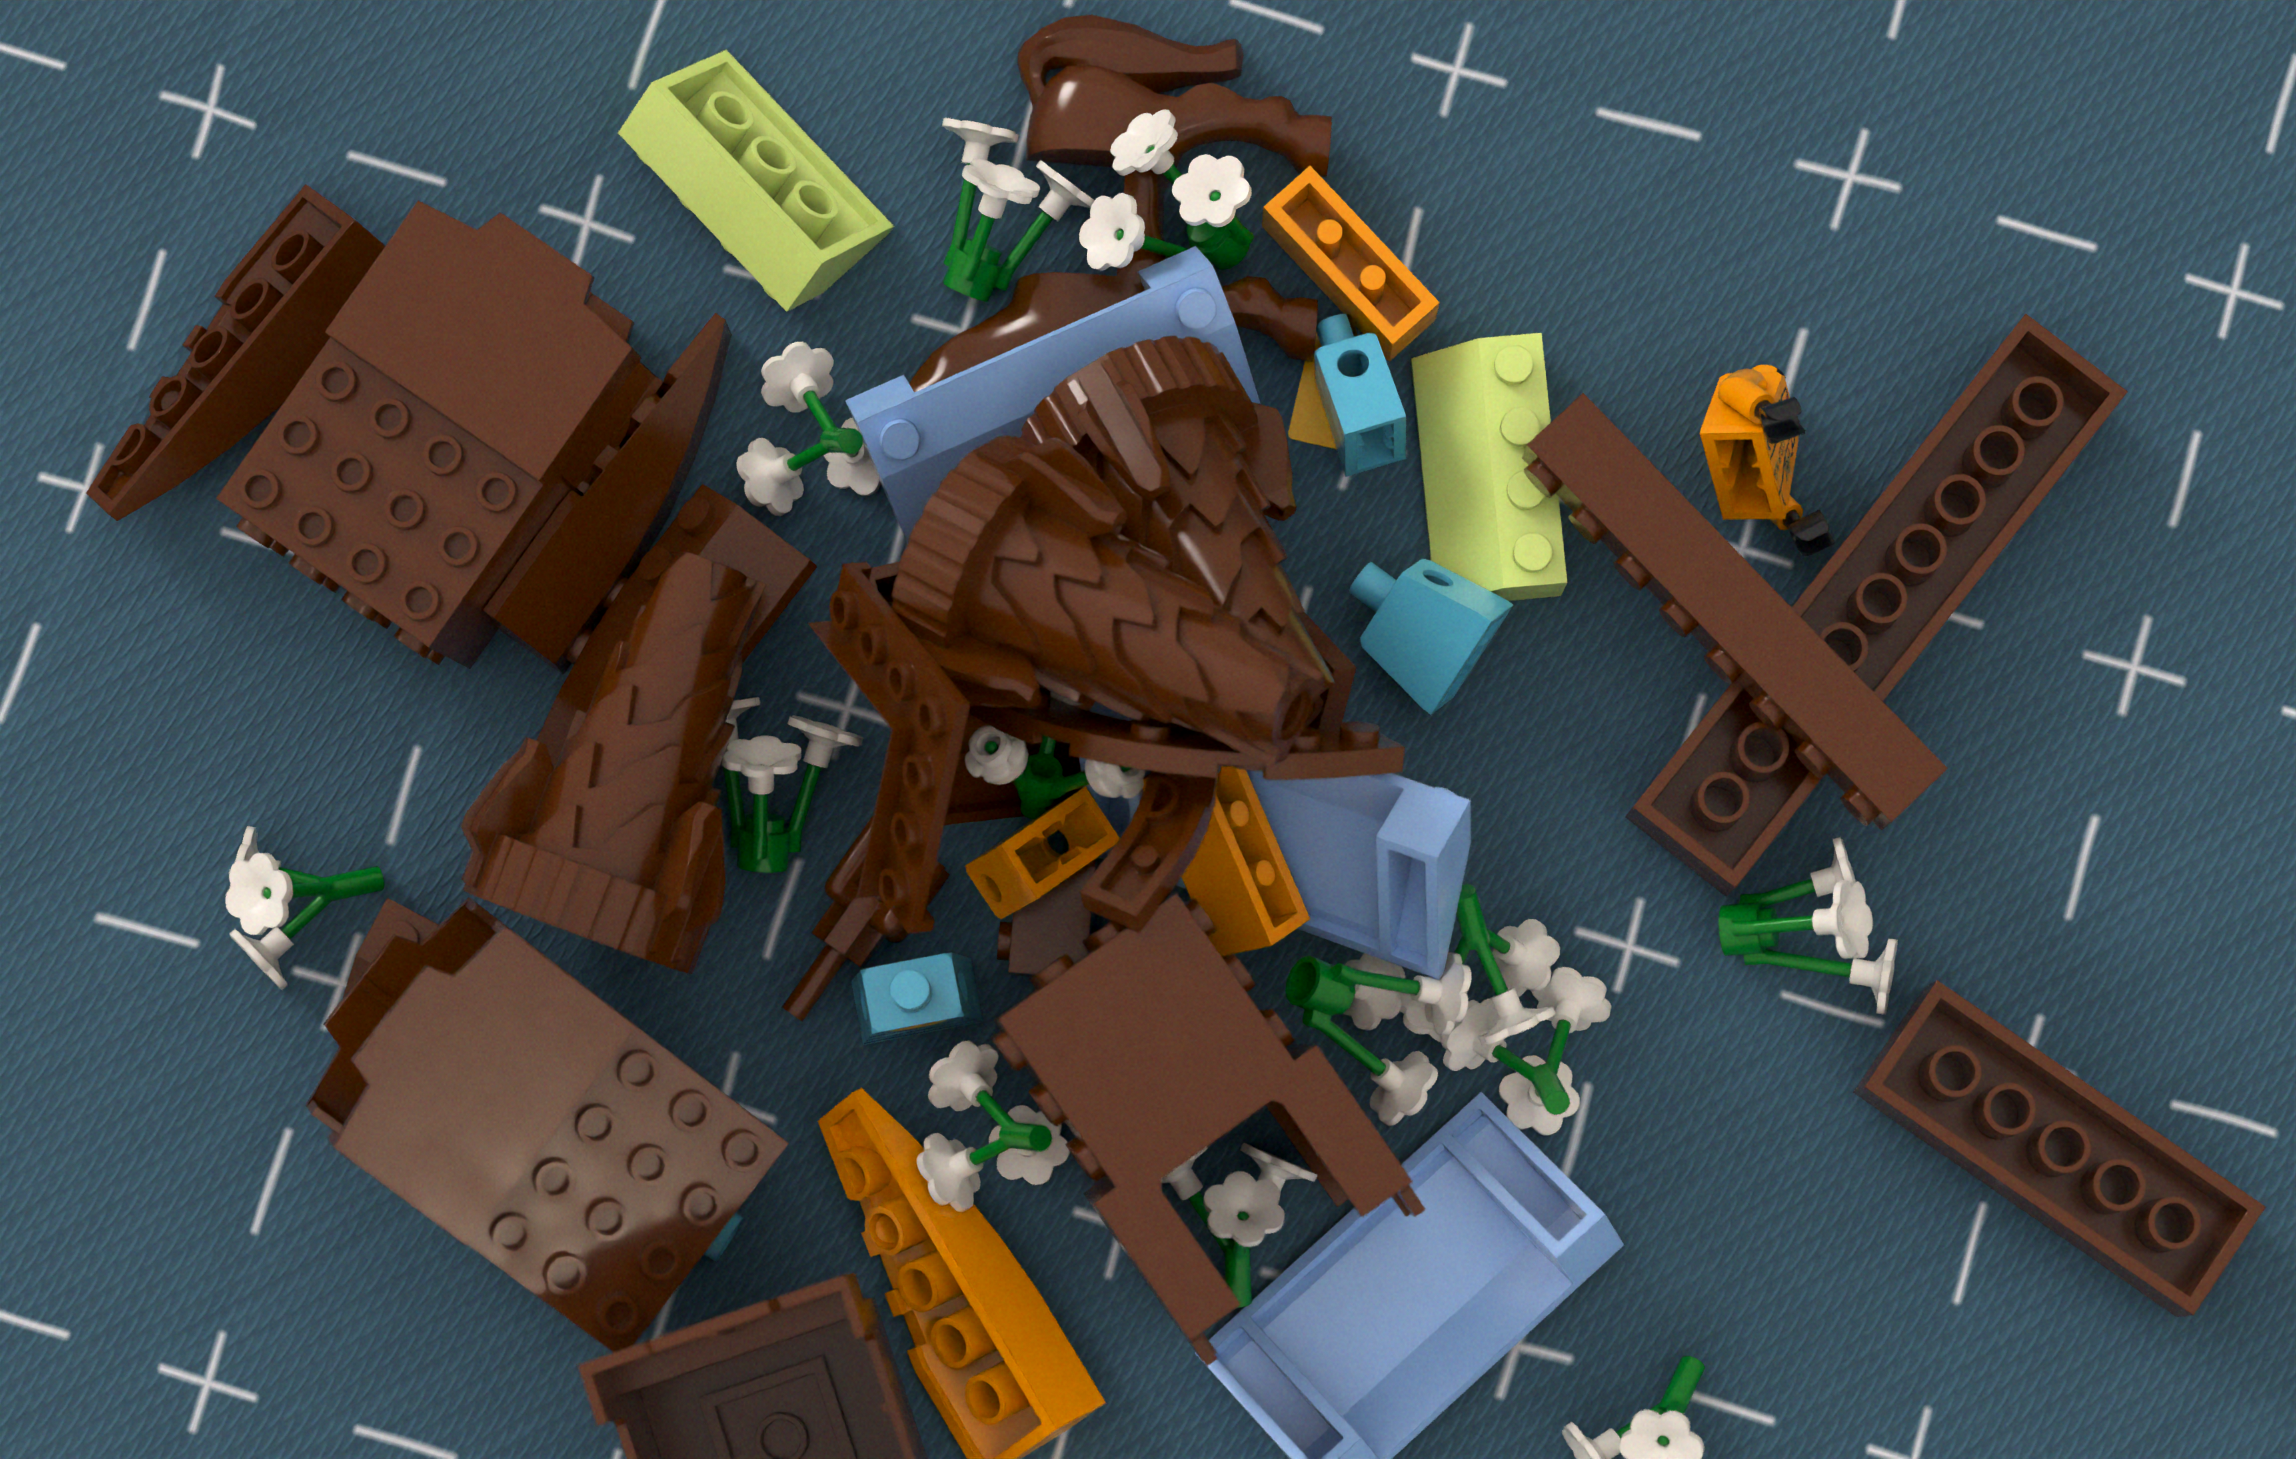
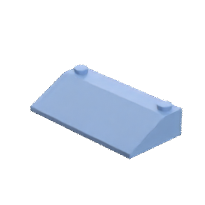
M1196 246L1138 271L1145 291L917 392L913 391L905 376L902 375L845 400L856 427L862 435L863 443L907 544L909 543V536L915 523L922 516L923 509L932 494L937 492L943 479L951 470H954L959 465L960 461L968 453L999 436L1009 435L1020 438L1022 435L1021 429L1026 420L1034 414L1035 407L1043 398L1049 396L1059 383L1103 355L1118 348H1126L1132 346L1135 342L1147 339L1158 340L1164 336H1177L1178 338L1189 336L1199 338L1202 343L1210 342L1217 347L1219 352H1223L1250 400L1260 404L1237 326L1215 269Z
M1095 702L1090 710L1091 712L1127 721L1132 720V718L1119 714L1098 702ZM1079 758L1082 772L1085 771L1086 759ZM1147 770L1143 778L1149 775L1151 771ZM1246 770L1310 916V920L1297 929L1439 980L1445 970L1471 844V800L1457 796L1448 789L1431 787L1393 773L1325 779L1265 780L1263 771ZM1086 785V788L1121 838L1140 804L1144 791L1143 788L1138 795L1125 799L1122 795L1117 798L1101 796L1090 785ZM1114 846L1101 854L1099 858L1105 859ZM1181 877L1179 882L1177 883V886L1186 889V886Z
M1482 1092L1401 1164L1413 1181L1411 1185L1412 1190L1426 1210L1416 1217L1412 1215L1405 1217L1392 1197L1364 1217H1361L1354 1207L1257 1295L1250 1305L1244 1307L1209 1339V1342L1217 1352L1214 1354L1217 1359L1207 1366L1208 1369L1289 1459H1392L1624 1246L1605 1213Z

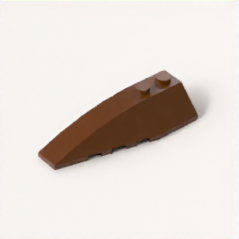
M305 184L225 279L214 296L223 303L207 329L195 325L183 344L191 352L177 375L170 378L161 377L149 396L151 398L149 404L151 415L144 425L137 423L129 426L86 494L108 515L119 521L178 486L234 446L285 402L329 340L330 336L325 333L326 329L385 248V245L354 218Z
M717 313L711 317L667 371L664 385L670 389L662 398L656 394L651 395L648 399L645 398L631 416L627 429V436L630 437L623 447L619 445L613 448L609 445L606 446L593 462V469L595 471L591 477L589 489L583 496H580L573 490L567 494L483 609L502 633L561 674L566 672L571 663L575 664L590 635L623 585L637 569L644 555L651 549L669 518L694 463L716 400L732 335L726 320Z
M702 484L693 497L682 506L678 516L654 547L641 559L637 569L623 585L590 635L557 694L536 741L546 744L552 764L556 765L576 711L580 710L587 713L608 656L619 641L626 640L629 629L641 605L647 606L662 572L672 563L677 553L690 552L736 569L747 577L766 584L741 650L742 664L818 566L739 505Z

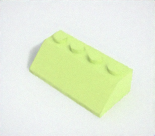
M727 50L651 82L618 132L636 152L639 159L664 181L678 196L680 202L698 217L720 241L723 248L749 271L762 285L764 291L776 300L786 312L824 293L883 240L894 227Z
M1542 333L1477 338L1411 358L1430 560L1508 601L1561 596L1567 585V573L1559 496L1555 493L1551 498H1548L1542 494L1526 476L1524 469L1528 464L1522 459L1527 444L1551 423Z

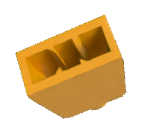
M1085 786L966 864V872L995 916L1003 919L1052 890L1116 845L1120 837ZM1057 831H1060L1066 837L1069 844V851L1062 855L1056 853L1047 841V837Z

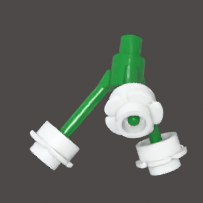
M1051 691V696L1070 705H1082V703L1074 702ZM988 725L980 727L973 733L968 741L970 752L965 755L966 768L974 777L983 776L985 781L998 785L1013 781L1021 799L1020 811L1025 817L1030 819H1036L1045 813L1046 807L1050 806L1055 799L1068 791L1090 785L1095 792L1104 797L1117 798L1122 795L1125 799L1132 798L1142 790L1144 786L1142 778L1147 771L1086 759L1085 771L1064 777L1060 762L1053 757L1056 740L1043 735L1039 753L1028 757L1025 741Z

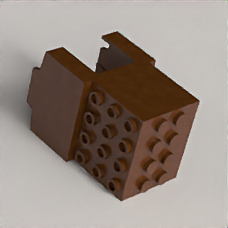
M417 201L326 329L325 333L330 336L327 343L216 499L242 517L236 527L283 557L289 550L295 553L289 564L334 593L337 592L340 586L345 588L347 591L341 600L351 608L388 629L392 622L398 625L399 629L394 637L422 657L430 659L437 665H440L446 656L471 669L499 629L483 611L485 606L567 494L573 490L580 496H583L589 489V483L595 471L593 469V462L606 446L609 445L613 448L619 445L623 447L630 437L627 436V429L631 416L645 398L648 399L653 394L662 398L670 388L664 385L662 380L640 362L642 358L628 344L634 322L590 292L594 277L501 212L477 230Z
M1176 893L1166 898L1159 905L1157 911L1141 932L1111 920L1082 941L1089 952L1079 960L1073 962L1067 953L1029 978L1036 990L993 1019L1000 1031L992 1036L991 1040L1012 1069L1019 1071L1026 1066L1038 1084L1028 1090V1092L1047 1120L1056 1127L1065 1122L1075 1136L1065 1145L1085 1174L1094 1180L1095 1183L1098 1182L1083 1194L1174 1324L1187 1339L1199 1358L1208 1366L1217 1359L1214 1355L1217 1352L1203 1331L1241 1304L1162 1193L1161 1179L1260 1108L1266 1106L1310 1170L1317 1174V1180L1336 1207L1349 1199L1360 1216L1364 1217L1392 1197L1405 1217L1409 1215L1416 1217L1426 1209L1411 1188L1413 1181L1319 1047L1306 1044L1291 1045L1295 1040L1272 1008L1270 1010H1259L1247 994L1256 985L1239 959L1233 953L1221 956L1208 937L1216 932L1217 929L1198 901L1192 898L1183 903Z
M470 897L422 943L395 934L389 939L323 1023L339 1045V1048L306 1103L310 1113L332 1129L327 1138L333 1148L464 1245H469L613 1353L632 1347L789 1144L740 1104Z
M855 1273L845 1274L578 1365L597 1426L611 1421L614 1422L626 1459H928L875 1297L863 1298Z

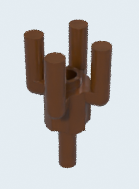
M873 816L825 882V892L833 902L811 933L826 945L782 1005L783 1009L802 1022L847 959L861 969H864L884 939L891 943H899L908 936V932L892 911L883 904L880 896L856 899ZM938 861L935 864L926 909L950 876L945 871L946 867Z

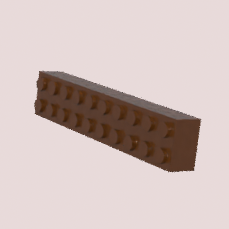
M2025 314L1792 608L1863 682L1884 701L2128 391L2029 315ZM1736 680L1729 685L1625 817L1724 896H1727L1737 887L1821 780L1799 760L1795 754V749L1799 745L1782 727L1777 731H1773L1756 716L1749 705L1754 698Z

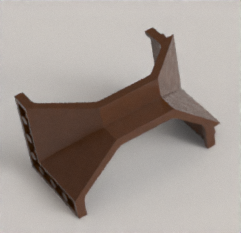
M867 562L844 563L841 568L838 589L833 592L830 599L831 621L809 622L808 624L891 728L856 899L880 896L883 904L892 911L908 934L933 931L935 919L926 909L943 827L951 824L1023 817L1024 815L1020 811L1021 799L1013 781L1001 785L985 781L983 776L974 777L968 771L965 764V755L970 752L968 741L977 729L988 724L969 713L970 703L871 584L872 568ZM1304 612L1298 616L1335 681L1332 687L1320 694L1323 700L1322 710L1309 726L1321 732L1340 731V724L1343 721L1357 667ZM1086 697L1084 704L1073 706L1090 711L1096 701ZM1056 741L1053 757L1060 762L1063 770L1062 775L1066 777L1081 772L1079 757L1069 755L1070 743ZM1025 742L1028 757L1039 753L1041 742L1035 744ZM1082 787L1068 791L1055 799L1050 806L1046 807V811L1076 793Z

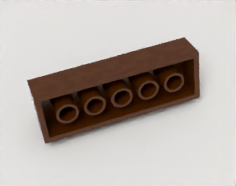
M1938 980L1924 987L1853 1091L1854 1094L2176 1317L2192 1316L2196 1313L2266 1208L2263 1204Z

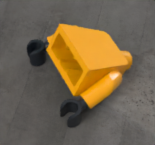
M1763 364L1752 369L1746 368L1737 370L1734 373H1727L1718 380L1700 430V437L1723 520L1769 519L1780 530H1789L1802 556H1810L1834 545V540L1829 533V526L1822 512L1817 510L1802 517V506L1790 496L1799 441L1798 436L1806 433L1797 417L1802 412L1801 406L1795 397L1790 398L1783 372L1774 366Z

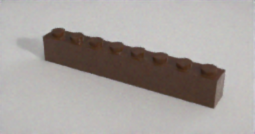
M1584 393L1527 444L1522 459L1528 464L1524 472L1531 483L1546 497L1551 498L1556 493L1573 511L1569 515V519L1578 532L1592 544H1596L1601 540L1618 557L1614 562V566L1632 587L1641 591L1646 586L1663 604L1659 608V613L1667 624L1682 637H1687L1691 633L1708 650V653L1704 655V659L1709 667L1728 684H1732L1736 680L1754 698L1749 705L1756 716L1773 731H1777L1782 727L1799 745L1795 749V754L1799 760L1818 778L1822 779L1827 774L1845 792L1840 797V800L1859 822L1868 826L1873 821L1880 830H1883L1948 769Z

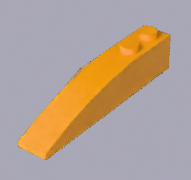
M863 1088L853 1091L818 1120L846 1196L849 1200L859 1201L864 1213L865 1231L861 1232L869 1255L870 1257L880 1255L893 1289L884 1294L893 1317L903 1314L915 1347L907 1350L914 1371L967 1459H1022L1064 1433L1106 1403L1040 1292L1002 1238L977 1207L973 1204L970 1209L958 1212L950 1203L942 1206L933 1200L928 1190V1181L920 1174L917 1166V1157L925 1149Z

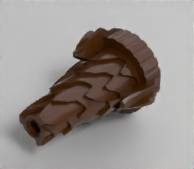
M1164 336L1158 340L1147 339L1135 342L1132 346L1118 348L1064 379L1054 388V391L1049 396L1042 399L1035 407L1034 414L1023 425L1021 439L1035 446L1050 438H1058L1068 443L1087 460L1128 515L1119 534L1171 559L1168 570L1207 589L1214 605L1270 632L1266 643L1321 671L1325 676L1324 691L1335 684L1328 666L1298 616L1303 614L1305 610L1281 565V562L1287 559V554L1265 517L1266 515L1278 521H1285L1295 513L1297 508L1292 493L1293 472L1282 417L1277 408L1257 404L1250 400L1223 352H1219L1217 347L1210 342L1202 343L1199 338L1189 336L1186 338ZM1320 694L1313 700L1312 710L1305 725L1306 727H1310L1309 724L1315 720L1322 710L1323 700Z
M999 436L968 453L960 461L959 465L948 473L941 482L937 492L932 494L925 505L922 516L915 523L909 536V543L902 554L898 566L899 573L894 582L892 609L970 703V706L1032 708L1038 706L1042 699L1039 685L1077 703L1084 704L1086 697L1119 714L1138 721H1148L1150 717L1166 724L1172 722L1198 732H1203L1249 757L1272 766L1281 763L1288 757L1289 748L1298 739L1308 721L1313 700L1325 690L1324 674L1296 657L1266 643L1270 632L1214 605L1207 589L1168 570L1171 559L1119 534L1128 515L1087 460L1068 443L1058 438H1050L1035 446L1016 436Z
M690 552L676 554L672 563L662 572L647 606L641 605L629 629L626 640L619 641L608 656L587 713L580 710L576 711L556 765L552 764L546 744L526 737L519 751L500 767L465 813L461 828L472 852L461 878L465 883L463 891L617 950L687 974H693L709 928L712 924L718 922L723 908L726 878L722 809L716 807L722 790L712 786L735 725L726 722L742 674L741 650L766 587L765 583L751 579L736 569Z

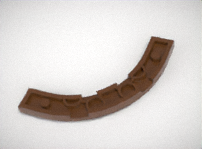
M1039 687L1042 696L1039 705L1032 708L970 706L969 709L970 714L984 723L1031 744L1042 742L1043 734L1053 740L1070 743L1069 755L1142 770L1217 778V773L1221 771V767L1232 766L1243 770L1263 771L1265 780L1325 779L1403 772L1405 746L1382 735L1379 726L1368 722H1344L1340 724V731L1321 732L1318 729L1305 726L1298 739L1289 748L1288 757L1281 763L1272 766L1249 757L1203 732L1171 728V722L1166 724L1150 717L1148 721H1138L1135 719L1127 721L1094 713L1052 697L1051 691L1043 687Z
M1171 722V728L1195 731ZM1151 771L1150 777L1146 779L1140 804L1129 826L1080 890L1083 907L1137 932H1141L1155 914L1159 905L1164 902L1177 885L1197 853L1207 832L1214 809L1219 773H1217L1216 778Z

